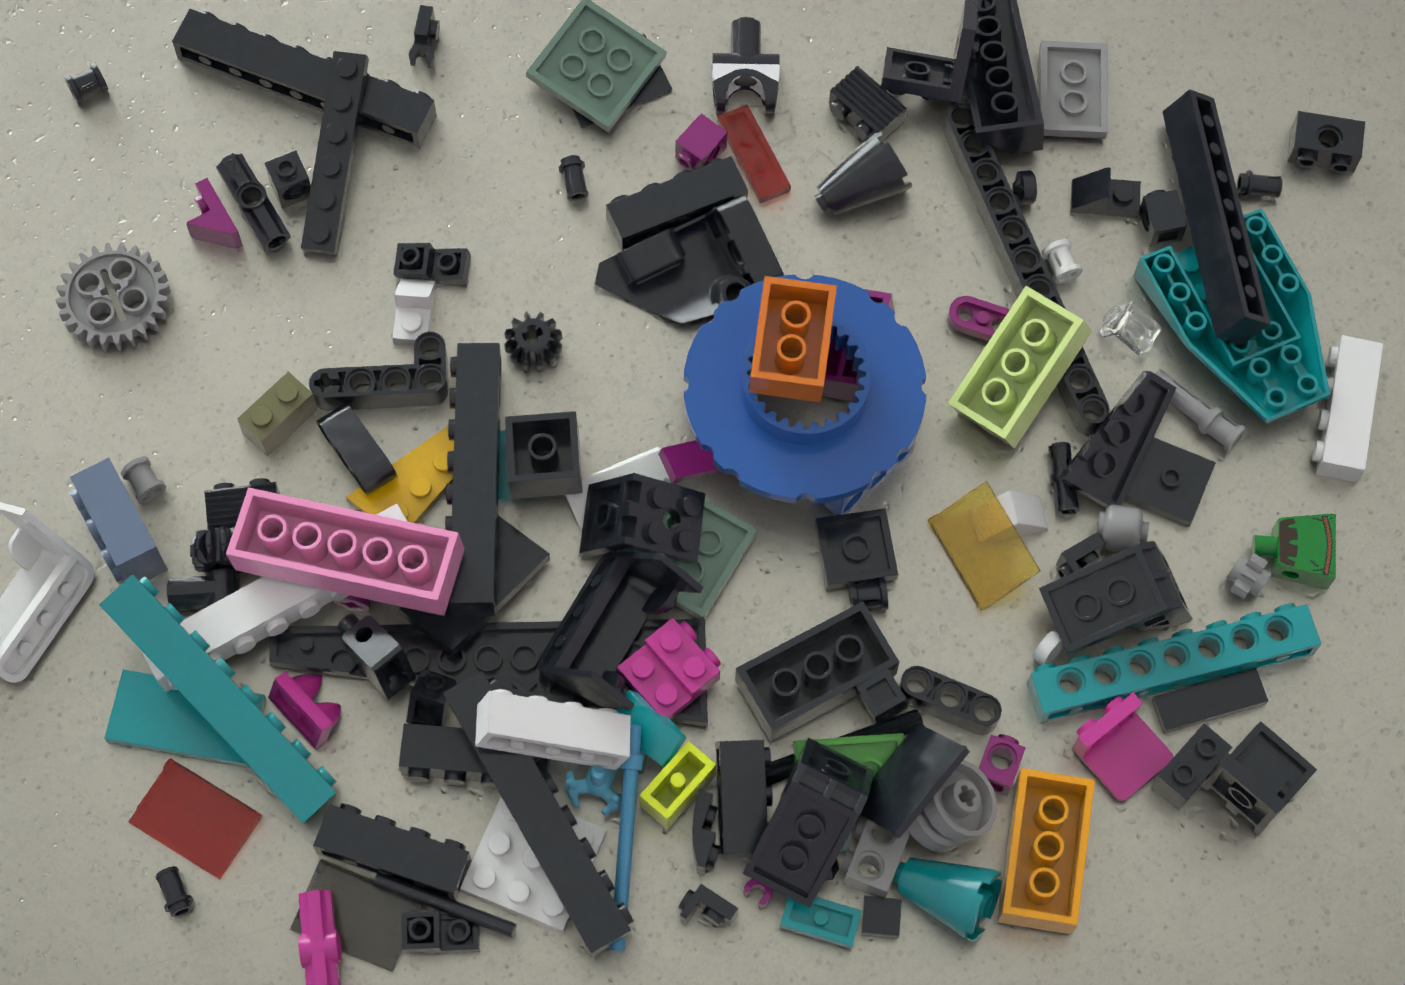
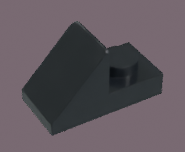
M1110 167L1074 178L1071 181L1070 213L1138 218L1140 213L1141 181L1111 179Z

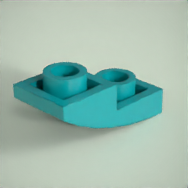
M628 690L625 697L635 704L632 710L616 708V711L619 714L631 715L630 724L642 725L640 749L661 766L665 767L676 755L687 737L668 716L658 714L638 692Z

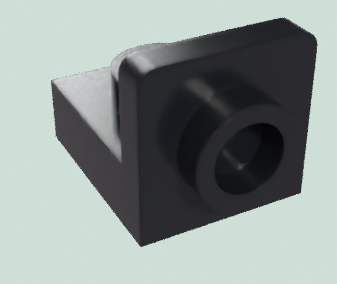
M1097 532L1060 554L1056 563L1058 566L1056 568L1060 578L1080 570V567L1081 569L1100 560L1099 555L1105 543Z
M423 669L410 692L406 723L444 726L448 702L443 693L456 686V680Z
M702 884L699 885L695 892L689 889L678 906L682 910L680 921L685 925L689 923L697 909L701 908L703 910L701 915L719 927L722 923L731 927L738 916L739 909Z

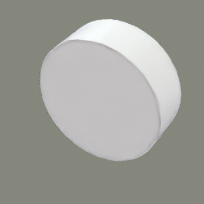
M1051 631L1037 646L1033 659L1040 665L1051 663L1062 650L1063 644L1058 632Z

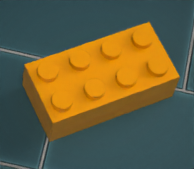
M1026 768L1020 769L1015 783L998 923L1072 935L1078 926L1095 780Z

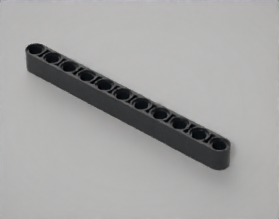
M964 101L952 103L948 107L945 117L944 136L1016 297L1018 298L1025 286L1065 309L992 145L976 138L969 103ZM955 120H961V121L965 122L966 124H965V125H958V124L954 123L953 121H955ZM973 148L979 151V153H970L966 149ZM979 177H988L992 181L984 182ZM999 205L1002 206L1005 210L997 211L993 209L991 206ZM1014 234L1018 239L1010 240L1004 235ZM1027 263L1031 269H1022L1017 264ZM1082 346L1056 387L1076 430L1082 435L1091 436L1109 414L1110 408ZM1079 381L1086 388L1077 389L1070 382ZM1092 411L1098 415L1099 419H1089L1085 416L1084 412Z

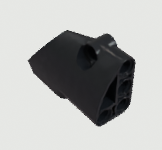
M742 195L679 227L667 229L600 262L594 285L648 311L682 324L714 315V310L725 300L730 301L726 295L728 285H734L739 290H742L745 287L763 281L765 276L779 277L785 275L750 202Z

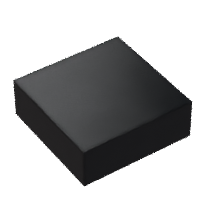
M864 896L861 935L898 939L902 899Z

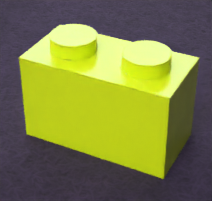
M687 741L639 795L640 807L668 830L695 800L699 789L703 790L716 776V763Z

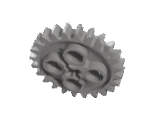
M122 242L119 244L117 251H113L110 244L106 243L104 252L100 253L93 246V256L88 258L85 254L80 253L79 256L82 263L79 265L73 262L68 263L72 274L62 273L60 275L66 285L56 287L59 295L62 296L56 299L58 308L62 309L58 312L62 322L66 321L65 326L69 333L75 331L74 334L79 342L87 337L86 341L89 347L93 348L100 341L104 351H107L110 343H115L118 351H120L123 341H128L132 347H135V337L138 335L142 339L148 340L145 330L150 328L158 331L159 328L155 319L166 320L167 317L162 308L170 307V301L166 296L171 294L169 285L166 284L168 279L165 271H161L162 268L158 260L152 262L148 251L140 256L138 247L134 245L127 252ZM102 272H107L126 316L125 321L119 320L101 276ZM122 273H131L129 277L125 279H117L118 276ZM90 285H98L94 291L85 292V289ZM135 301H143L141 306L137 308H129L131 303ZM101 314H110L106 320L96 321Z

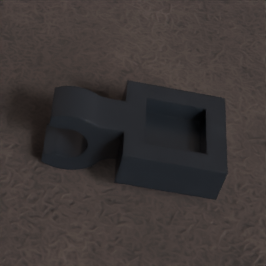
M420 5L414 30V44L409 51L411 66H415L416 59L419 56L427 57L428 68L432 69L435 64L431 43L432 40H438L440 21L435 20L432 6Z

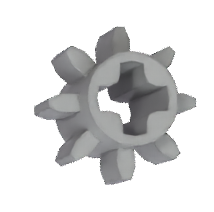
M1255 553L1252 554L1249 560L1240 555L1227 576V579L1234 583L1230 591L1243 599L1246 598L1249 592L1258 597L1271 576L1269 572L1264 570L1268 561Z

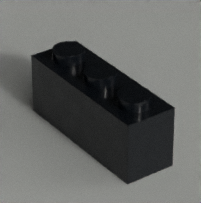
M764 740L715 742L719 846H721L719 853H753L769 823L767 822V807H771L773 804L771 784H766L765 769H771L770 747H764Z

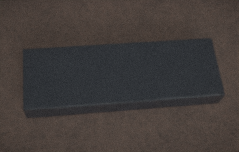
M1256 668L1157 695L1152 699L1164 733L1263 706L1269 701Z

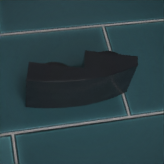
M398 243L393 275L397 278L436 281V284L467 285L471 253L467 248L434 249L431 243Z
M699 789L693 814L692 850L697 874L704 876L707 866L714 868L721 846L715 845L716 833L704 829L705 827L712 828L718 807L712 805L713 794Z
M440 911L402 912V951L423 953L480 952V926L449 914H441Z

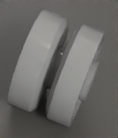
M963 760L909 826L908 830L912 837L929 850L949 852L990 830L996 819L997 801L994 789L986 775L973 763Z

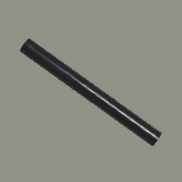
M379 871L374 878L373 886L510 938L514 936L517 923Z

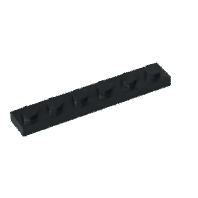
M333 51L301 249L305 252L337 255L369 58L365 54Z

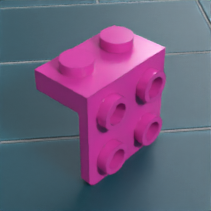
M1134 693L1124 700L1118 696L1104 708L1106 715L1097 722L1091 718L1076 731L1079 737L1072 748L1118 801L1127 800L1161 772L1173 759L1172 752L1137 714L1143 703Z

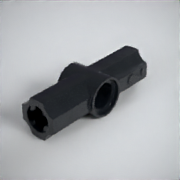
M232 153L222 158L216 169L238 205L241 216L248 222L264 251H275L283 247L287 240L291 238L290 234L270 202L265 187L259 183L243 154ZM250 200H260L257 204L247 205V202Z

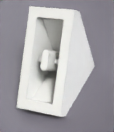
M1009 490L973 508L970 512L979 545L1048 531L1046 517L1040 496Z

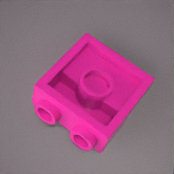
M674 618L670 619L645 640L643 647L617 667V672L635 692H638L658 714L668 716L670 720L720 680V670L717 667L721 665L720 660L711 649L706 648L702 651L694 642L697 639V635L690 625L685 621L678 624Z

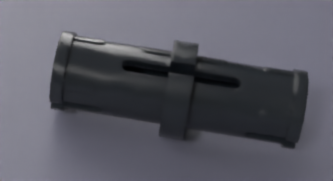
M1056 442L1048 446L1052 466L1050 484L1054 486L1057 514L1062 516L1073 515L1080 511L1077 492L1057 479L1072 460L1071 444L1069 442Z

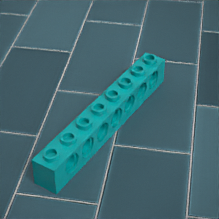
M1294 603L1284 604L1275 608L1273 613L1261 615V612H1252L1242 616L1240 621L1227 624L1226 620L1216 621L1207 625L1205 630L1193 632L1192 629L1180 630L1172 634V638L1161 641L1157 637L1148 638L1137 643V647L1125 650L1123 646H1115L1105 650L1103 655L1090 658L1088 654L1079 655L1071 658L1068 661L1069 664L1055 667L1054 663L1040 665L1034 669V672L1030 674L1027 681V687L1038 722L1041 724L1105 708L1118 696L1124 700L1134 693L1141 699L1252 668L1260 669L1312 656L1321 646V641L1308 604L1297 607ZM1275 629L1279 631L1283 640L1277 641L1272 639L1267 630ZM1239 637L1244 639L1248 643L1249 649L1238 648L1233 638ZM1207 646L1211 648L1215 657H1204L1200 653L1199 647ZM1169 654L1176 656L1181 665L1177 667L1169 665L1165 661L1164 656ZM1132 663L1141 664L1145 668L1146 674L1137 675L1133 673L1129 665ZM1095 673H1107L1111 677L1112 683H1100L1096 679ZM1064 680L1072 681L1077 686L1078 691L1074 693L1066 692L1062 689L1060 682Z

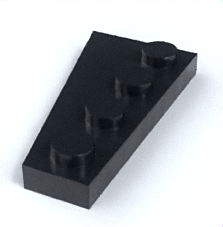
M1142 371L1057 479L1106 509L1113 504L1122 505L1177 387L1151 371Z

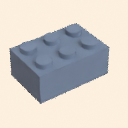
M109 457L70 476L76 489L69 493L117 582L123 579L125 581L132 574L138 580L144 576L150 580L168 571Z

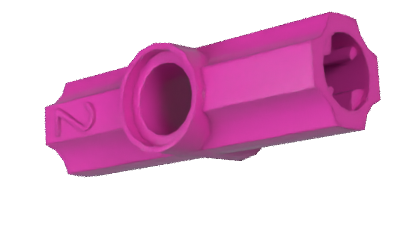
M313 890L299 893L298 902L302 934H299L298 948L301 966L305 968L306 985H341L339 964L342 961V948L339 931L335 929L332 891Z

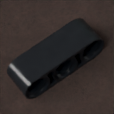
M348 403L343 404L316 421L330 446L366 495L398 477L387 456Z
M911 666L902 674L899 687L905 695L909 707L977 735H988L996 728L1001 717L1002 708L1000 702L994 696L922 666ZM913 680L919 681L924 685L925 690L919 693L912 692L907 687V683ZM947 694L953 695L959 704L954 707L946 706L942 703L940 697ZM980 708L986 709L992 714L993 719L982 721L976 717L974 711Z

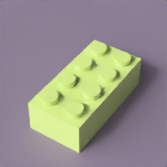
M1025 286L948 404L958 414L1015 449L1092 333V330L1083 319Z

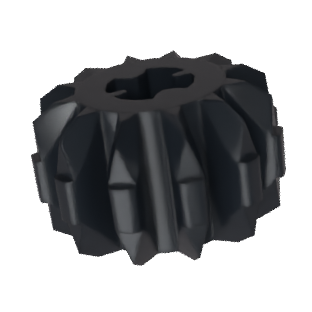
M527 311L524 314V321L513 318L511 321L513 328L506 329L504 333L505 339L508 340L504 343L505 352L511 354V362L513 364L522 362L525 371L530 368L531 364H536V368L541 372L544 361L553 365L555 362L554 354H561L562 352L560 341L563 339L562 331L555 329L556 321L553 318L544 321V314L541 311L537 314L536 318H531ZM536 339L537 343L530 344V340Z
M222 525L219 528H214L210 526L208 530L197 531L196 536L192 537V545H190V557H192V564L195 566L196 571L205 572V575H207L209 571L214 569H234L226 552L235 527L225 528Z

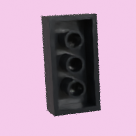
M862 601L738 666L735 672V682L769 741L772 742L858 696L856 686L888 668L892 676H896L900 662Z

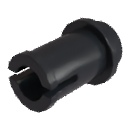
M578 155L562 158L558 169L564 176L567 199L569 201H579L587 198L589 193L583 173L585 162Z
M1247 170L1246 173H1240L1238 176L1237 192L1243 194L1244 197H1249L1252 194L1279 198L1283 182L1281 176L1256 175L1251 170Z
M172 866L159 871L155 878L166 901L165 911L170 912L171 917H179L189 913L193 909L191 903L194 899L191 895L187 894L178 867Z

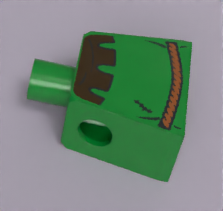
M1336 514L1279 518L1272 528L1271 536H1253L1251 553H1255L1260 557L1271 558V575L1275 578L1320 589H1329L1336 578Z

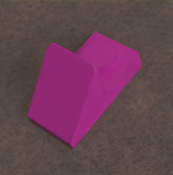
M208 178L195 183L199 196L194 198L202 215L186 223L190 236L196 240L234 249L242 247L243 244L239 232Z

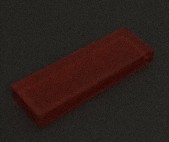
M748 104L717 116V123L722 129L727 131V142L759 203H764L790 192L791 184Z

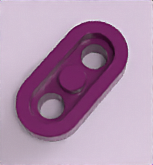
M961 296L951 303L948 321L955 330L989 341L995 333L992 326L1000 325L1009 309L971 296ZM961 314H967L971 317V319L965 321L962 320L959 316Z

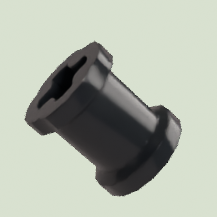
M95 62L90 64L89 69L74 76L69 74L64 76L77 104L82 102L83 97L99 90L105 92L108 90L105 79Z
M879 578L878 582L858 585L854 581L848 583L850 607L863 601L868 609L881 607L882 610H888V593L885 578Z

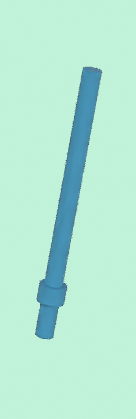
M630 724V757L620 766V769H624L614 889L616 905L623 902L627 909L638 771H642L643 755H640L642 725ZM626 937L610 946V950L625 951Z

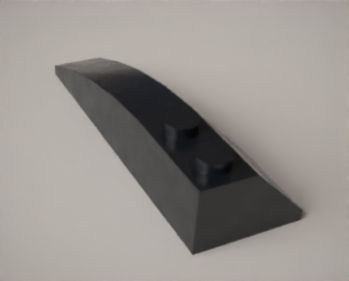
M977 0L976 33L966 75V90L976 138L1008 154L1043 150L1044 121L1017 0Z

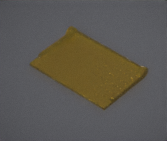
M987 481L968 492L941 513L935 514L928 519L929 525L941 542L980 611L989 608L1041 571Z

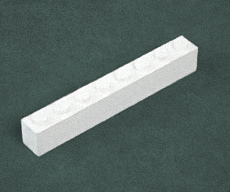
M398 504L377 514L383 517L407 521ZM263 576L186 618L180 624L189 634L196 630L210 645L206 652L216 662L220 657L226 660L235 654H243L250 651L258 641L268 636H276L283 633L289 624L300 618L312 617L320 611L322 606L333 600H342L349 595ZM143 653L156 680L164 691L178 690Z

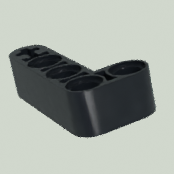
M431 331L420 334L414 343V364L323 368L315 371L309 379V388L314 395L317 407L322 410L333 411L345 403H348L353 410L440 405L446 400L449 392L448 356L443 337ZM428 349L439 351L435 356L423 355ZM429 381L440 383L433 389L423 387ZM396 382L405 384L400 390L389 389L390 385ZM360 384L370 386L364 392L354 391V388ZM343 385H345L346 392H343ZM325 387H329L328 392L324 393Z

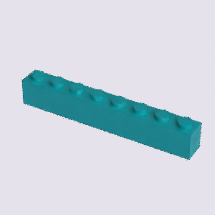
M132 574L105 598L99 606L296 817L304 823L336 793L332 786L337 781L323 766L316 770L308 762L307 759L312 754L297 738L291 743L281 733L286 726L272 711L265 716L256 706L261 701L260 698L247 685L241 689L231 679L236 673L221 657L215 662L209 656L206 650L210 645L196 630L189 634L181 626L180 623L185 618L171 603L164 607L155 598L160 591L147 577L144 576L138 580Z

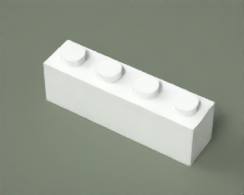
M1342 335L1336 347L1330 346L1326 360V366L1331 367L1330 378L1327 377L1330 396L1326 400L1325 409H1321L1319 412L1317 429L1322 430L1320 441L1316 440L1312 453V461L1317 462L1316 475L1357 483L1364 473L1383 343Z
M498 689L489 691L477 705L475 746L617 770L630 757L631 715L619 714L611 708H601L598 710L586 708L577 702H552L543 696L523 697L513 695L508 690Z

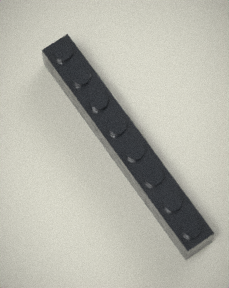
M188 10L172 40L177 58L323 112L332 62L331 57L323 56L321 58L309 53L301 46H289L279 42L269 34L260 35L249 31L240 23L233 22L230 24L222 21L207 11ZM367 73L358 126L421 149L437 117L434 99L422 91L412 92L402 88L392 80H380Z
M1189 89L1162 111L1165 129L1179 180L1178 184L1183 197L1185 214L1188 218L1192 243L1195 248L1199 272L1206 294L1205 298L1212 319L1213 331L1218 339L1242 345L1271 324L1215 100L1210 96Z
M457 343V356L450 358L451 378H456V388H450L449 405L450 409H455V419H449L448 437L449 441L454 440V451H448L447 469L448 473L453 472V483H447L446 502L447 505H452V516L445 517V530L458 532L465 548L448 603L450 604L452 617H496L502 372L500 343Z
M481 671L443 693L444 697L593 957L631 935V929L628 925L633 923L634 920L623 902L616 905L609 892L614 890L615 887L604 869L597 872L591 859L596 857V854L587 838L578 839L572 828L578 823L567 804L563 807L559 806L554 797V794L558 793L559 790L549 772L542 775L535 763L541 760V758L475 746L477 705L489 691L501 689L494 677L487 680Z

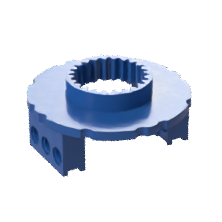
M796 275L779 276L778 278L837 286L830 341L835 342L836 351L846 349L844 358L846 360H853L852 370L857 372L856 384H858L853 403H848L846 413H837L836 422L827 418L825 419L824 427H819L816 422H812L809 429H805L802 422L798 421L794 427H790L787 418H783L778 422L775 420L776 412L765 413L766 403L764 401L758 402V394L749 393L764 280L740 290L737 299L733 301L725 300L714 310V319L709 323L702 324L692 341L684 368V381L688 384V388L684 391L683 396L685 412L691 431L699 447L713 455L715 467L723 474L736 476L741 487L757 495L787 503H797L800 499H809L814 504L822 503L834 516L848 514L913 453L926 404V394L921 388L926 381V372L918 345L907 326H901L895 321V312L884 302H874L870 298L869 292L865 289L840 279L822 275H813L809 279H800Z

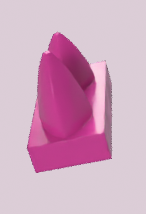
M284 672L274 679L268 698L316 749L327 741L331 729L336 725L340 717L341 706L332 702L315 704L312 701L320 689L322 675L304 674L291 678Z

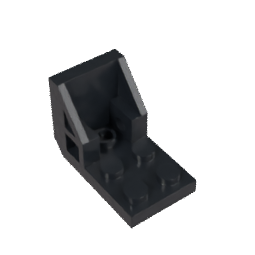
M1155 541L1138 543L1039 588L1064 649L1069 656L1133 627H1137L1142 632L1181 625L1193 619L1169 564Z
M808 737L783 789L777 808L748 860L743 874L810 908L863 810L869 796L874 770Z

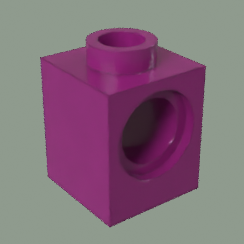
M701 113L675 141V157L677 161L689 171L704 167L710 160L718 158L727 148V131Z
M999 734L998 737L990 736L979 769L986 775L994 792L1008 796L1026 747L1019 745L1017 739L1004 734ZM1003 756L1008 760L1010 767L999 769L993 765L991 758Z

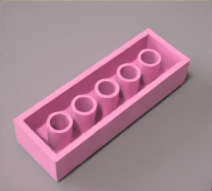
M248 488L226 555L237 571L445 616L465 548L458 532Z

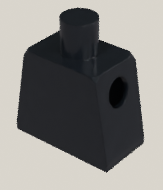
M351 613L341 619L338 629L343 634L341 640L350 658L387 700L391 699L416 678L403 648L371 615H367L359 620L355 614Z

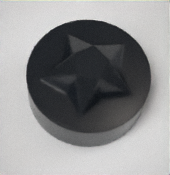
M1031 170L1018 171L1012 184V192L1020 205L1034 204L1037 198L1036 177Z

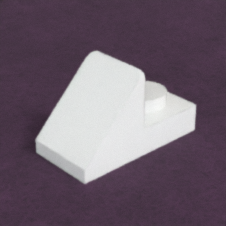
M401 278L394 295L397 306L392 336L394 344L414 345L416 338L420 334L430 331L436 281Z

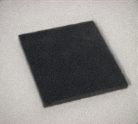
M917 723L874 775L869 796L860 816L891 833L893 837L900 839L970 751L965 745H961L925 727V725Z

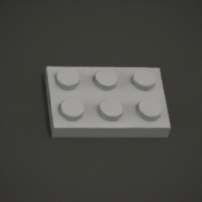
M1041 41L1039 47V103L1044 121V136L1106 139L1108 133V44Z

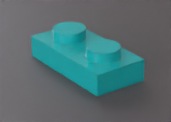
M788 897L779 928L852 949L862 910L819 897H815L809 908Z

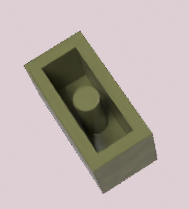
M288 371L241 414L237 420L243 435L268 457L312 416L318 408L313 393Z

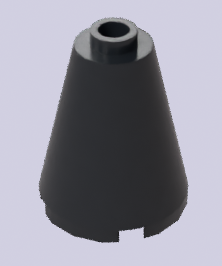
M876 129L871 132L816 186L819 193L814 195L824 213L830 210L833 215H837L912 188L911 182L906 181L904 183L902 178L908 174L889 142L887 141L883 144V142L880 143L877 139L883 135L880 130Z

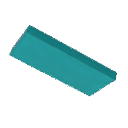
M122 670L104 738L106 742L250 767L179 690L171 689L165 692L154 675ZM255 693L261 700L256 706L263 712L266 696Z

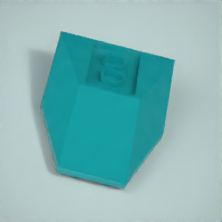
M1260 208L1243 216L1271 325L1244 344L1238 345L1216 338L1212 328V319L1205 298L1206 294L1194 246L1175 253L1170 245L1140 257L1133 276L1186 348L1264 422L1269 423L1328 398L1330 391L1311 293L1265 212Z

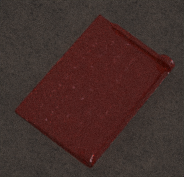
M170 758L164 764L163 771L137 806L135 813L128 823L220 880L260 822L262 814Z

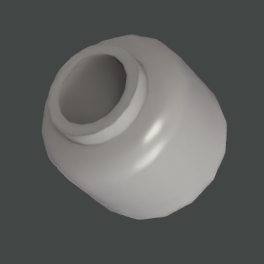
M1113 504L1108 506L1106 512L1100 511L1097 533L1105 543L1104 549L1120 552L1139 542H1147L1150 522L1143 521V513L1139 508Z

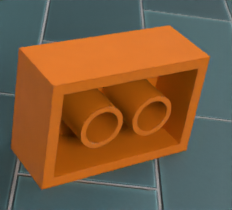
M771 276L764 277L749 393L821 402L836 297V285Z

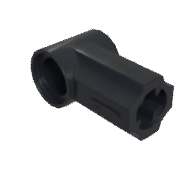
M220 568L209 571L206 576L168 578V604L171 603L177 611L205 609L240 589L239 572L234 569Z

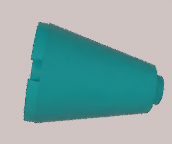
M911 857L906 863L901 862L898 865L894 875V883L898 884V893L966 940L977 942L986 930L979 927L981 922L986 917L991 919L1002 886V880L997 878L1002 873L990 868Z

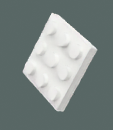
M500 797L460 887V891L564 934L570 916L505 802ZM574 816L578 823L572 827L579 840L584 837L587 838L597 857L607 834V829ZM596 857L591 859L593 864L595 862Z

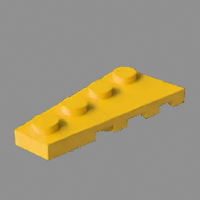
M448 426L392 464L397 473V478L369 495H366L359 487L346 496L347 502L357 510L374 515L398 504L407 522L418 524L446 493L447 483H453V472L448 473L447 453L448 451H454V440L449 441Z

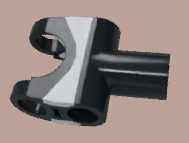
M740 17L731 23V53H712V94L715 112L725 113V105L728 104V100L733 93L740 90H750L761 98L762 104L765 106V114H774L779 91L780 54H761L760 21L751 17Z

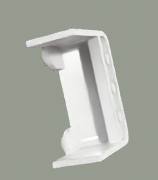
M0 502V513L18 527L9 541L8 550L11 558L21 566V569L0 597V679L16 683L28 676L90 587L94 578V569L84 556L28 510Z

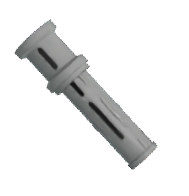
M1162 369L1155 373L1177 387L1170 403L1199 425L1198 429H1200L1203 435L1207 433L1224 445L1223 450L1227 453L1239 443L1246 433L1247 427L1235 424L1223 415V409L1220 407H1210Z

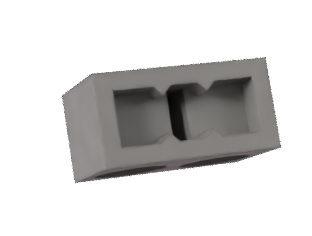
M861 816L853 836L860 840L855 852L847 851L840 871L846 873L843 884L875 897L886 898L910 837V832L907 829L900 839L893 837L889 833L891 835L889 842L878 843L873 839L872 832L882 828ZM865 862L872 863L877 867L878 874L874 877H865L860 873L858 866Z

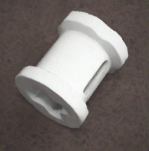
M1068 239L1054 241L1041 252L1043 258L1047 259L1054 272L1052 278L1055 284L1070 282L1079 277L1083 272L1081 265L1076 264L1070 251L1072 245Z

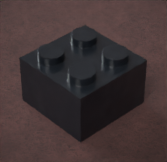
M576 411L505 417L508 484L512 499L583 493L579 427Z

